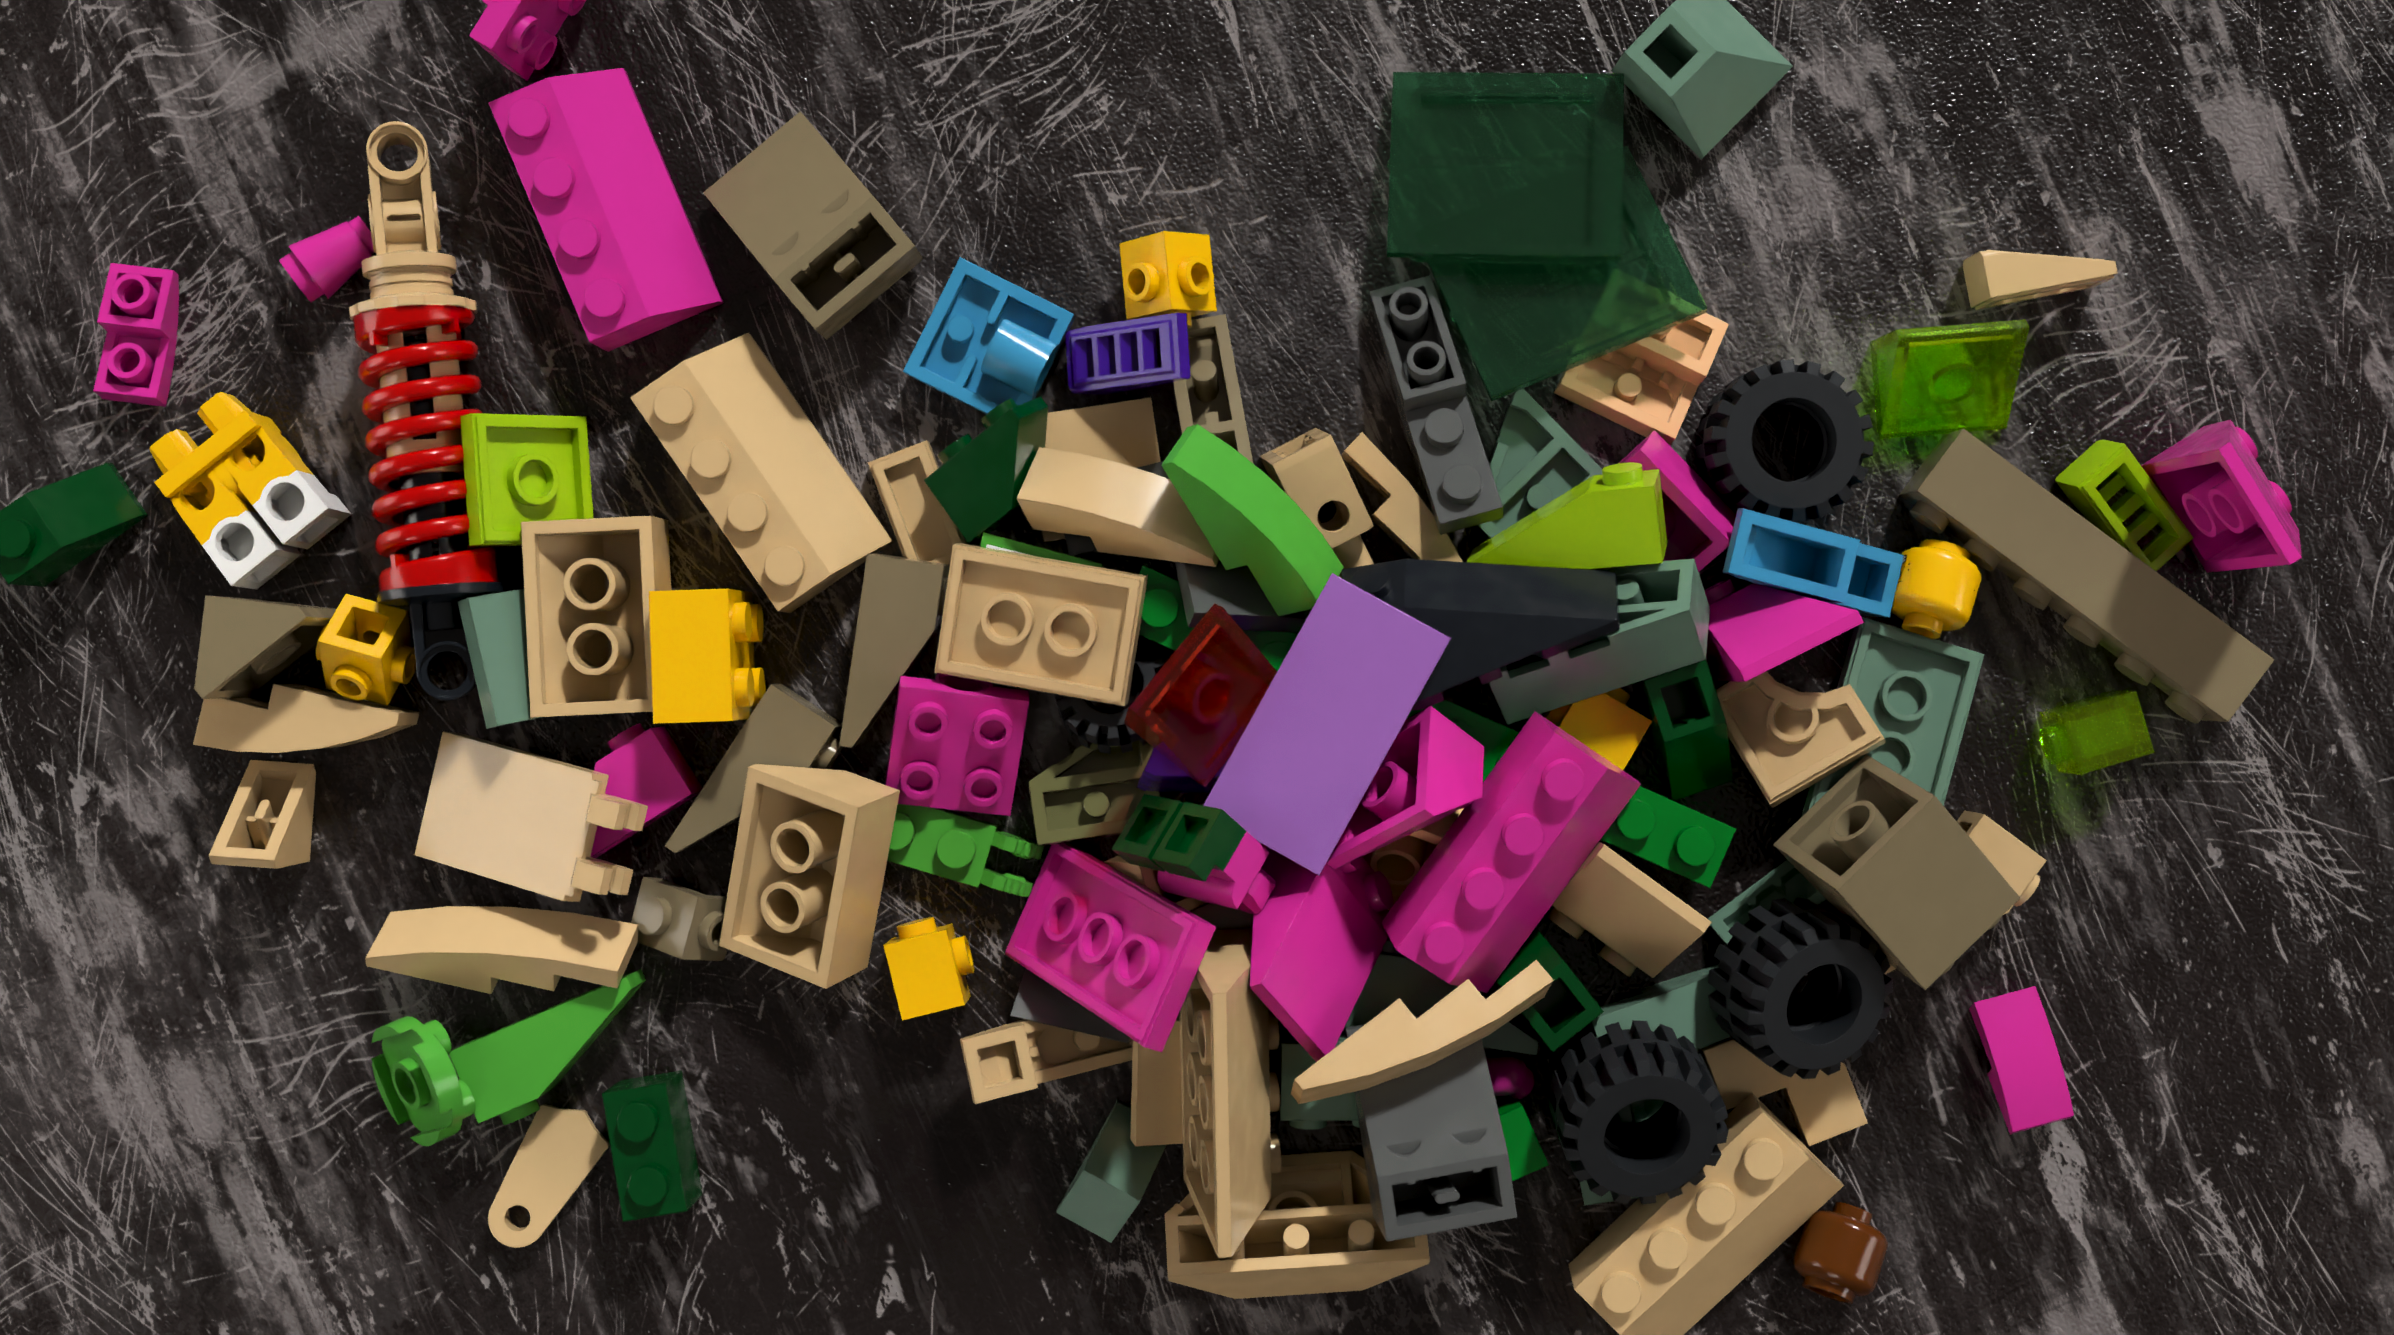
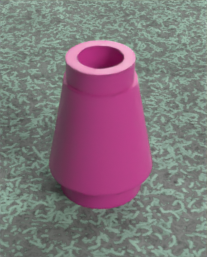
M358 215L349 222H343L288 245L291 252L279 259V262L311 303L324 294L329 299L362 267V260L372 257L374 250L371 231Z

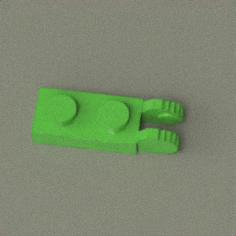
M898 804L887 861L977 888L983 884L1009 894L1029 897L1033 886L1032 882L1014 873H1003L986 868L992 846L1011 852L1012 855L1029 860L1032 858L1041 859L1044 846L1038 847L1037 842L997 830L999 825L946 809Z

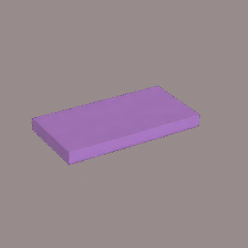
M1332 573L1203 806L1223 809L1258 842L1313 873L1320 875L1451 638Z

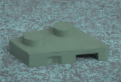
M1522 387L1511 397L1489 460V466L1503 505V518L1475 525V527L1489 540L1593 475H1602V468Z

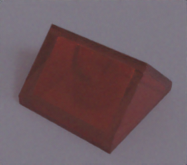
M1214 603L1128 708L1124 724L1196 782L1206 787L1231 756L1277 671L1227 611Z

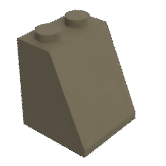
M1865 755L1773 844L1848 922L1877 941L1880 945L1878 950L1887 956L1889 963L1924 990L1940 976L1947 973L1955 961L1987 930L1993 928L2000 921L2002 915L2020 899L2018 894L1935 795L1868 755Z

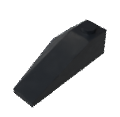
M1401 559L1342 569V579L1451 638L1411 711L1425 709L1444 701L1442 691L1478 677L1482 685L1503 677L1501 667L1534 654L1537 657L1547 659L1620 629L1618 580L1615 571Z

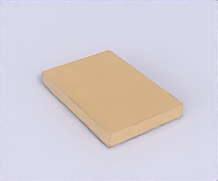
M962 543L953 544L934 672L1125 706L1129 701L1148 575Z

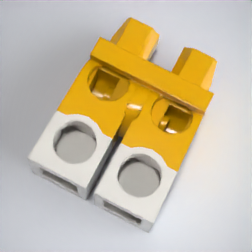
M219 392L200 406L197 412L214 434L199 447L186 431L179 429L166 433L150 446L149 450L159 469L164 474L154 483L165 497L171 498L181 518L231 586L257 590L301 555L296 547L309 549L348 518L351 512L336 495L330 494L304 464L294 447L281 435L282 432L271 418L251 412L235 396Z

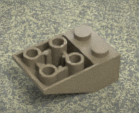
M801 111L703 192L770 277L811 326L826 340L924 259L916 246Z

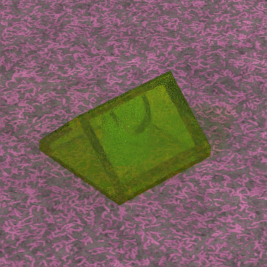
M2026 319L1897 329L1871 341L1876 421L1880 439L1945 434L1963 428L1968 432L2007 429L2029 331Z

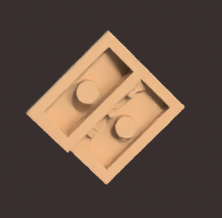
M1614 269L1584 327L1554 393L1644 437H1647L1655 430L1671 445L1678 435L1698 386L1707 377L1729 324Z

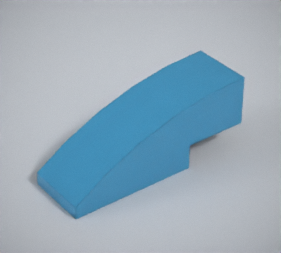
M1738 508L1723 573L1754 584L1858 610L1860 615L1889 618L1904 555L1862 544L1859 539L1752 510Z

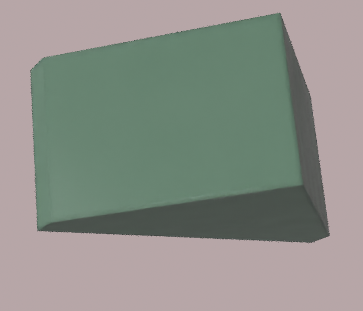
M1118 1099L1056 1210V1213L1112 1243L1140 1203L1166 1145L1135 1147L1130 1139L1131 1107Z

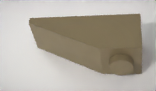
M1226 314L1193 319L1192 327L1188 328L1191 379L1173 382L1181 434H1183L1187 427L1198 424L1232 446L1253 463Z
M878 553L867 554L839 746L852 748L862 742L897 692L900 676L909 675L940 631L950 565Z
M771 684L665 847L674 853H678L694 846L740 819L748 766L764 764L829 769L843 746H839L840 740L837 739L842 729V723L783 684Z

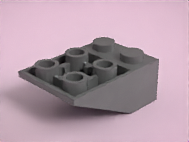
M1420 1014V1015H1414V1016H1415L1416 1019H1417V1018L1420 1017L1422 1014ZM1364 1025L1345 1028L1346 1039ZM1482 1039L1428 1067L1368 1089L1354 1092L1372 1213L1387 1242L1517 1218L1509 1156Z

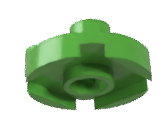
M405 1016L377 1028L373 1033L372 1043L383 1040V1053L371 1058L373 1073L382 1099L397 1124L400 1125L410 1120L421 1131V1133L410 1138L422 1146L434 1145L458 1133L463 1119L475 1113V1100L467 1084L458 1079L454 1066L448 1056L451 1053V1042L443 1025L437 1020H431L423 1024L414 1017Z

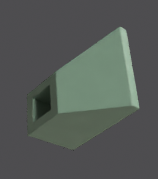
M1676 0L1622 54L1611 71L1702 159L1774 87L1793 65L1727 0Z

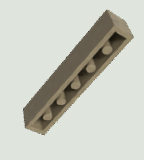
M1964 428L1942 436L1899 494L1913 505L1910 514L1919 523L1937 533L1947 530L1964 543L1963 548L1969 551L1971 554L1970 560L1988 571H1994L1995 568H1998L2015 581L2012 590L2020 598L2036 608L2044 610L2049 606L2066 619L2063 628L2071 636L2093 648H2096L2098 644L2103 646L2118 658L2114 666L2122 674L2144 686H2147L2150 682L2169 696L2165 704L2176 714L2192 723L2199 724L2201 720L2229 722L2274 661L2272 657Z

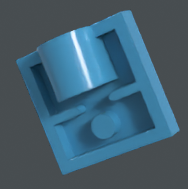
M959 257L903 372L984 414L989 413L992 409L1011 398L1018 406L1036 398L1065 340V335L1070 330L1076 317L1073 313Z

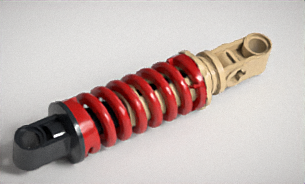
M392 121L374 129L367 140L366 153L370 184L368 208L372 244L376 256L366 258L361 262L363 277L370 280V299L349 307V317L354 323L355 342L362 350L374 354L362 361L358 369L361 381L365 385L377 389L365 396L361 405L362 412L368 419L380 423V425L368 431L365 437V446L371 453L386 458L371 466L368 478L374 487L392 492L375 500L371 508L372 516L383 524L397 526L378 535L375 541V550L383 557L391 559V566L384 569L378 578L379 592L376 593L377 603L410 607L418 681L429 695L440 700L453 701L467 696L476 686L457 601L470 597L505 592L504 583L500 582L498 574V553L495 547L466 545L465 533H468L470 526L467 511H463L462 499L466 498L467 490L464 477H460L464 475L460 416L483 412L479 409H463L462 395L479 392L481 380L478 376L472 374L460 375L459 361L472 360L478 354V346L475 342L461 340V329L473 323L475 319L474 314H477L478 311L475 300L454 295L451 276L457 272L456 258L449 254L439 253V250H442L438 205L436 191H433L431 165L426 141L415 127L404 122ZM393 145L408 146L418 155L415 164L405 171L387 169L380 162L381 156L387 148ZM417 335H427V340L415 339ZM444 653H454L461 656L468 668L467 678L464 683L453 690L439 689L433 684L429 675L430 665L433 660Z

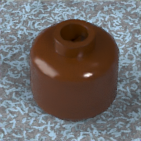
M1835 1202L1832 1212L1818 1210L1804 1223L1793 1257L1794 1268L1800 1275L1805 1277L1802 1284L1804 1288L1826 1298L1847 1304H1853L1855 1296H1866L1873 1292L1884 1261L1888 1242L1878 1229L1870 1225L1873 1216L1871 1213L1850 1204Z

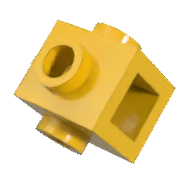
M1162 231L1119 243L1127 320L1171 313H1186L1187 327L1191 328V317L1217 311L1210 235Z
M345 594L329 623L322 629L316 645V658L322 663L326 689L336 691L341 696L351 700L365 699L388 706L399 684H408L416 670L415 650L412 646L408 611Z

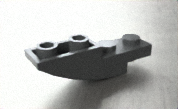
M1431 275L1370 291V301L1404 430L1422 489H1426L1440 535L1503 518V505L1466 396V380Z

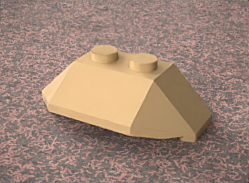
M1352 1150L1281 1155L1280 1172L1271 1173L1272 1197L1232 1257H1217L1190 1193L1179 1204L1176 1203L1165 1213L1168 1281L1233 1299L1362 1291L1425 1266L1430 1262L1427 1234L1386 1241L1373 1217L1365 1160Z

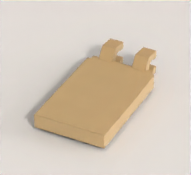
M443 731L414 855L560 901L580 902L583 890L598 895H608V891L618 895H628L633 869L605 860L591 858L590 856L597 826L613 830H622L624 827L633 831H643L648 806L605 794L609 778L608 774L462 733Z

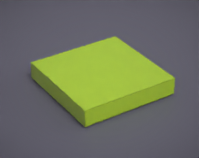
M471 413L460 416L464 454V479L467 490L466 507L470 526L468 531L469 546H522L521 522L593 518L586 416Z

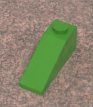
M639 969L623 976L618 988L599 986L452 1050L449 1056L458 1077L467 1084L475 1100L474 1115L478 1124L499 1115L503 1125H507L540 1110L536 1099L556 1087L646 981L642 970Z

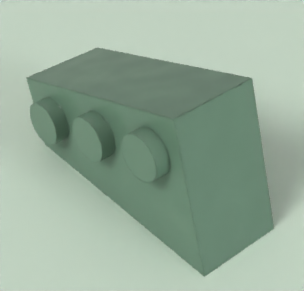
M1695 559L1670 560L1658 564L1588 569L1615 571L1618 580L1620 629L1547 659L1533 654L1501 667L1503 677L1493 680L1489 684L1507 725L1530 718L1535 711L1538 714H1542L1706 660L1710 606Z

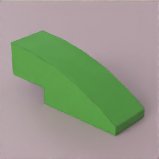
M1198 424L1185 429L1161 466L1224 568L1229 570L1247 565L1278 616L1312 609L1331 574L1339 576L1344 568L1322 533L1296 502L1266 473L1236 449Z

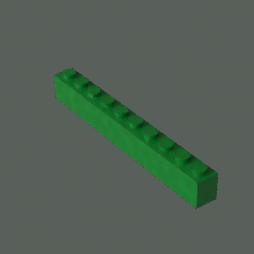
M1142 566L1139 574L1148 575L1140 624V636L1194 660L1198 651L1271 684L1298 634L1291 632L1188 627L1179 581ZM1445 699L1440 703L1432 705L1433 708L1484 746V782L1519 732ZM1424 709L1411 711L1407 719ZM1640 786L1600 840L1711 888L1736 828Z

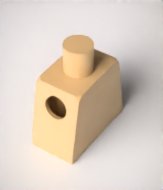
M1314 428L1259 456L1269 477L1296 502L1322 533L1344 566L1343 569L1374 564L1360 534L1370 530L1374 525L1331 434ZM1333 501L1336 506L1334 517L1328 522L1321 523L1318 518L1320 508L1325 503Z

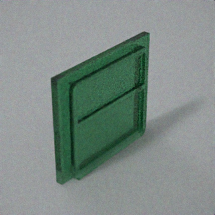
M1393 72L1390 158L1387 161V167L1390 170L1387 257L1410 258L1415 262L1589 265L1597 260L1620 261L1622 242L1623 172L1626 167L1623 161L1624 73Z
M1627 145L1415 233L1420 249L1450 311V319L1457 326L1491 402L1707 312V306L1670 233V227L1665 223Z

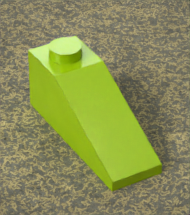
M1635 462L1606 466L1602 469V475H1593L1474 548L1467 562L1571 569H1599L1663 563L1668 544L1660 470H1643L1642 464Z

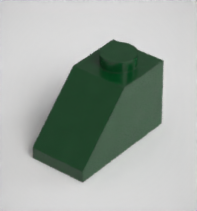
M104 463L24 494L0 511V573L8 584L45 587L140 522L148 514L113 463Z

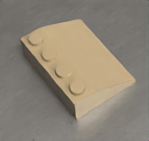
M1253 928L1214 931L1180 1010L1183 1175L1186 1186L1218 1258L1233 1256L1272 1197L1271 1173H1279L1281 1170L1279 1139L1276 1133H1270V1112H1276L1280 1109V1088L1277 1074L1269 1072V1050L1278 1049L1279 1026L1275 1015L1268 1011L1267 1006L1250 989Z

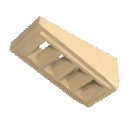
M1986 250L1979 251L1963 261V271L1970 307L1975 308V310L2094 288L2113 279L2114 275L2118 274L2115 261L2093 258Z

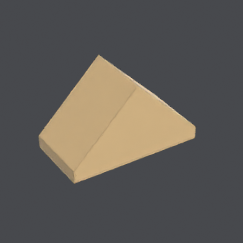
M250 760L209 853L211 864L278 869L310 862L316 783L314 764Z

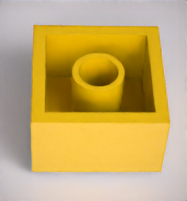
M729 588L649 591L653 724L747 720L766 692L763 668H755L754 642H762L763 612L760 604L752 603V592Z

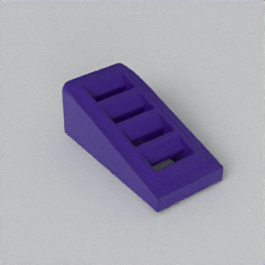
M1171 313L1086 326L1069 330L1065 335L1068 387L1072 393L1106 395L1191 379L1186 313ZM1156 333H1159L1160 339V368H1158L1157 363Z

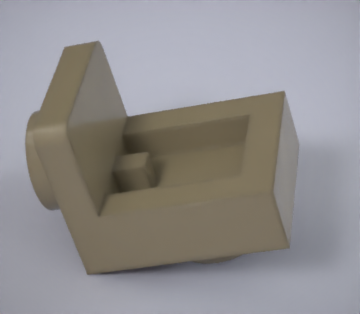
M643 877L631 923L638 924V943L684 960H724L728 949L719 946L727 897L705 895L662 878Z

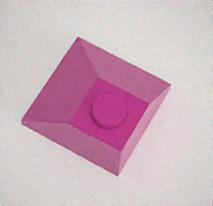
M1727 579L1704 590L1710 606L1706 659L1717 681L1746 682L1864 623L1858 610L1754 583L1734 587L1731 579Z
M1432 706L1408 718L1404 722L1326 864L1334 869L1339 868L1429 826L1482 798L1484 746Z

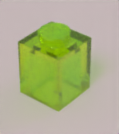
M2111 690L2040 712L2044 728H2041L2039 731L2041 748L2048 762L2056 765L2058 772L2082 775L2155 753L2136 691Z

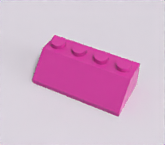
M624 68L548 77L488 102L590 343L609 352L724 303Z
M1535 711L1484 780L1482 798L1463 809L1381 923L1396 951L1448 984L1459 986L1469 979L1478 991L1487 993L1635 794L1641 783Z

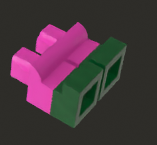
M1144 794L1112 848L1115 853L1129 864L1158 870L1157 880L1164 892L1237 910L1239 908L1244 912L1256 915L1262 911L1276 886V880L1261 868L1270 852L1223 809L1188 802L1183 804L1178 800Z

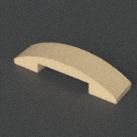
M1025 1019L960 1039L974 1104L1038 1088L1037 1084L1131 1061L1133 1054V1039L1131 1038L1129 1043Z

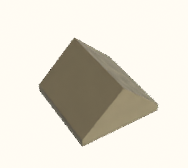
M205 595L194 689L202 699L250 698L256 696L316 648L322 629L329 623L336 609L259 599Z

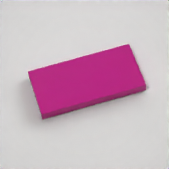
M1061 843L1051 845L1006 948L1005 955L1143 1047L1162 1052L1216 926L1073 844Z

